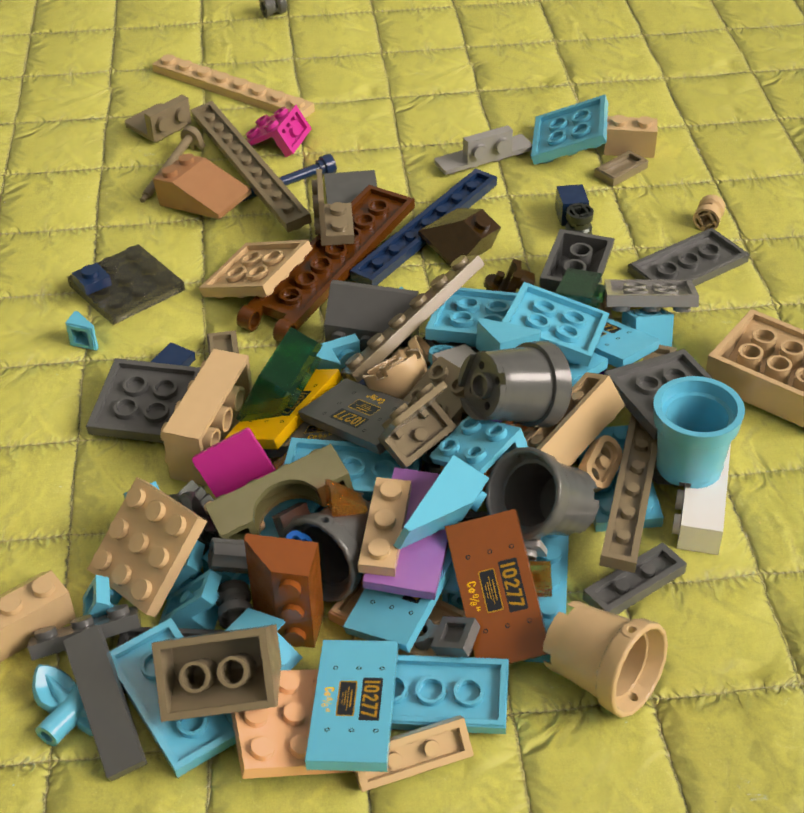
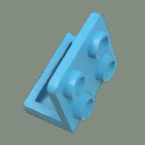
M468 416L430 454V457L434 464L446 466L451 457L455 455L484 474L504 454L515 448L528 446L520 427L492 420H475Z

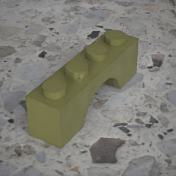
M329 444L323 448L311 451L308 455L290 464H284L276 471L259 479L251 480L245 486L229 494L217 497L214 501L206 504L205 507L220 538L244 540L246 533L260 535L261 523L272 508L284 501L308 499L325 507L354 493L349 472L332 444Z

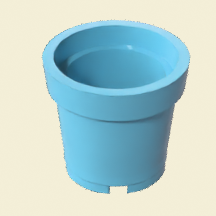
M701 376L676 378L658 389L653 402V419L657 428L656 467L665 480L679 486L680 482L691 484L690 488L695 489L708 487L719 480L731 441L738 435L745 415L744 403L735 390L718 380Z

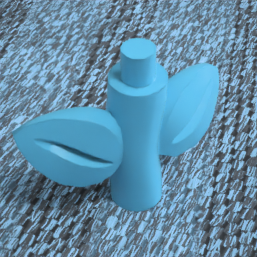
M38 664L33 675L32 692L38 706L50 713L35 728L38 737L50 746H57L76 726L87 735L93 736L76 682L61 669L50 665Z

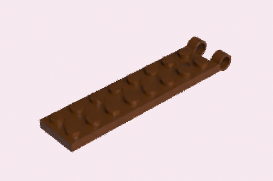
M368 185L351 202L354 244L321 246V235H317L310 242L312 250L304 257V261L297 265L289 273V276L274 288L272 294L263 298L255 296L247 305H244L239 310L237 325L249 331H255L261 322L262 315H267L278 319L273 329L274 340L287 345L292 344L297 336L298 329L328 299L331 281H345L350 276V270L371 254L415 208V199Z

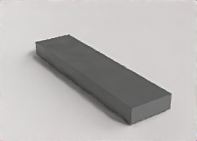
M96 624L63 640L107 779L114 781L147 765L148 763L102 628Z

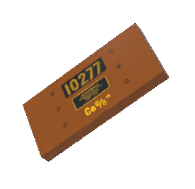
M512 509L446 526L445 531L465 616L476 618L481 626L473 645L475 658L509 659V664L550 655L543 652V643L547 631L517 510Z

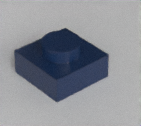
M98 263L86 265L82 269L72 272L73 282L85 295L112 285L110 275Z

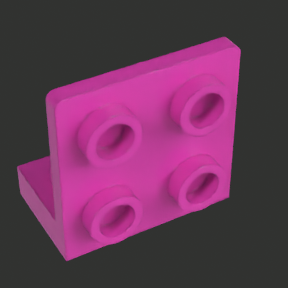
M297 105L289 108L284 106L271 116L266 114L260 117L255 122L256 126L245 135L247 142L251 146L273 137L278 148L287 157L294 154L312 128Z
M248 427L199 452L192 458V462L216 498L245 486L251 480L259 479L276 471L253 432Z

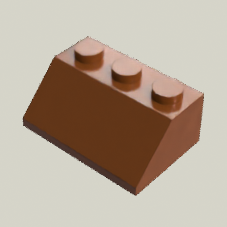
M246 533L244 545L253 609L283 619L285 623L277 632L291 646L315 648L324 617L318 542Z

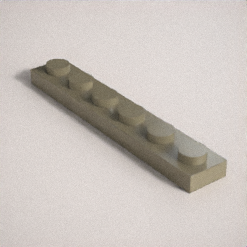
M461 255L456 258L450 265L452 268L446 274L437 276L430 283L431 288L425 294L421 293L414 297L409 303L410 308L404 313L394 316L388 322L389 327L383 333H377L368 340V347L365 350L352 355L345 362L346 367L340 372L344 380L347 378L358 383L363 379V375H368V370L381 363L485 265L480 256Z

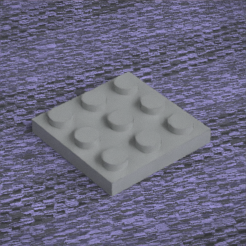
M604 279L607 307H612L613 311L627 312L630 311V307H642V310L646 312L661 311V307H673L675 312H690L691 307H699V294L692 280Z

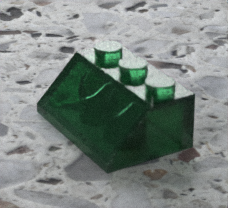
M290 327L259 374L236 419L242 422L279 417L287 405L293 408L322 360L317 354L323 345Z

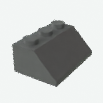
M559 229L540 276L539 287L578 302L596 294L615 238Z
M332 280L324 322L325 342L356 334L360 340V352L368 347L367 342L377 333H383L389 327L388 322L394 316L404 313L411 307L409 303L414 297L419 295V291ZM419 327L399 346L408 347V341L415 335L419 336Z

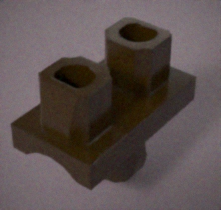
M513 258L506 276L504 272L497 271L496 274L487 275L483 284L486 290L518 293L515 292L516 289H520L524 282L534 285L535 274L523 270L522 261Z

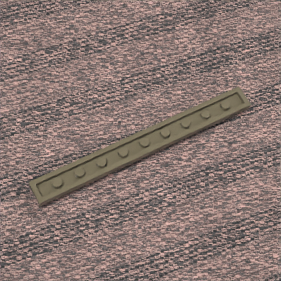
M213 101L190 109L193 119L287 232L298 230L312 222L311 215Z
M659 345L656 351L643 357V360L675 352L677 348ZM632 414L599 565L635 573L656 462L657 439L654 440Z

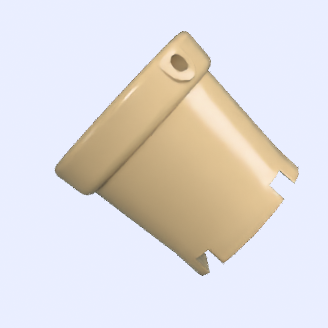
M571 601L567 605L574 607V609L568 615L559 611L547 630L543 643V652L551 655V662L544 661V665L551 671L565 677L597 697L599 704L617 717L622 718L633 715L651 696L661 677L668 647L665 629L659 623L644 618L631 620L589 606L581 601Z

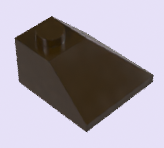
M456 208L419 230L418 235L450 266L461 255H481L492 248L501 227L483 209Z

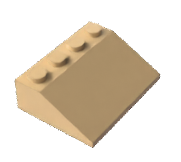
M751 309L708 355L706 372L713 379L735 390L742 401L804 428V330Z

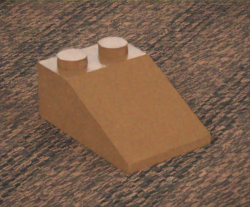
M190 153L181 155L177 161L163 168L162 172L152 178L160 206L216 219L222 218L252 194L249 187L208 159L194 156Z

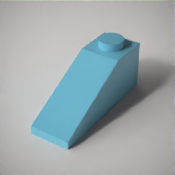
M453 455L403 527L393 546L400 550L445 529L446 526L462 521L470 508L477 512L488 495L482 489L489 480V477Z

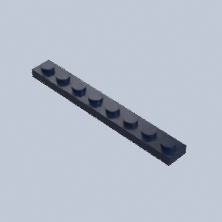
M475 168L350 270V279L357 283L377 286L427 244L418 235L419 230L456 208L469 209L497 185V176Z

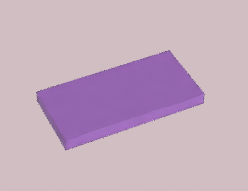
M398 467L394 468L391 479L411 481V494L405 524L440 474ZM445 529L400 549L395 577L365 573L362 581L363 588L435 600L449 544Z

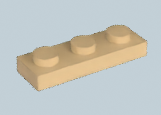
M376 477L358 562L359 573L395 577L400 550L393 545L405 526L411 494V481Z
M459 715L390 737L387 772L354 771L359 790L365 792L474 756L465 719Z

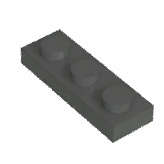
M662 542L638 557L635 573L617 569L584 589L582 599L589 606L618 615L684 574L687 563Z
M121 604L109 608L106 611L107 614L92 618V615H84L70 621V626L56 629L54 625L35 631V636L29 639L28 650L31 660L66 651L63 640L96 624L102 628L105 638L141 628L138 608L135 606L128 607V604Z

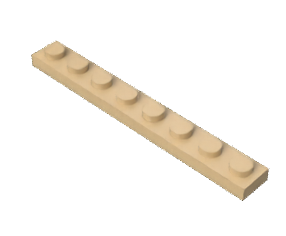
M170 54L163 55L152 64L153 72L273 113L281 107L289 108L297 105L305 118L315 111L314 103L301 97H295L283 91H276L264 85H258L246 79L228 75V73L219 72Z

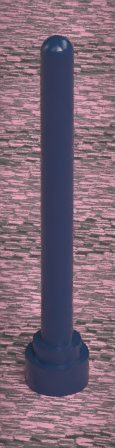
M328 153L320 156L315 161V164L279 178L287 186L316 175V169H322V175L336 173L337 166L333 156ZM251 189V193H252V194H250V195H249L247 198H245L242 202L247 201V200H250V199L255 198V197H258V196H257V195L255 194V192Z

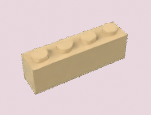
M586 372L572 387L570 403L562 419L548 428L534 427L525 437L527 446L554 456L562 464L572 466L582 452L615 419L616 415L625 406L610 376Z

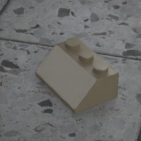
M276 624L166 639L151 643L161 722L278 706L281 656Z

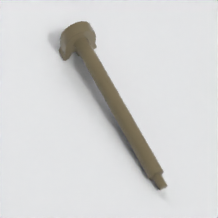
M190 125L184 127L180 133L182 141L156 175L162 172L163 168L177 161L189 145L193 151L197 147L203 150L206 144L197 128ZM153 179L142 193L140 201L143 203L146 199H150L156 191Z

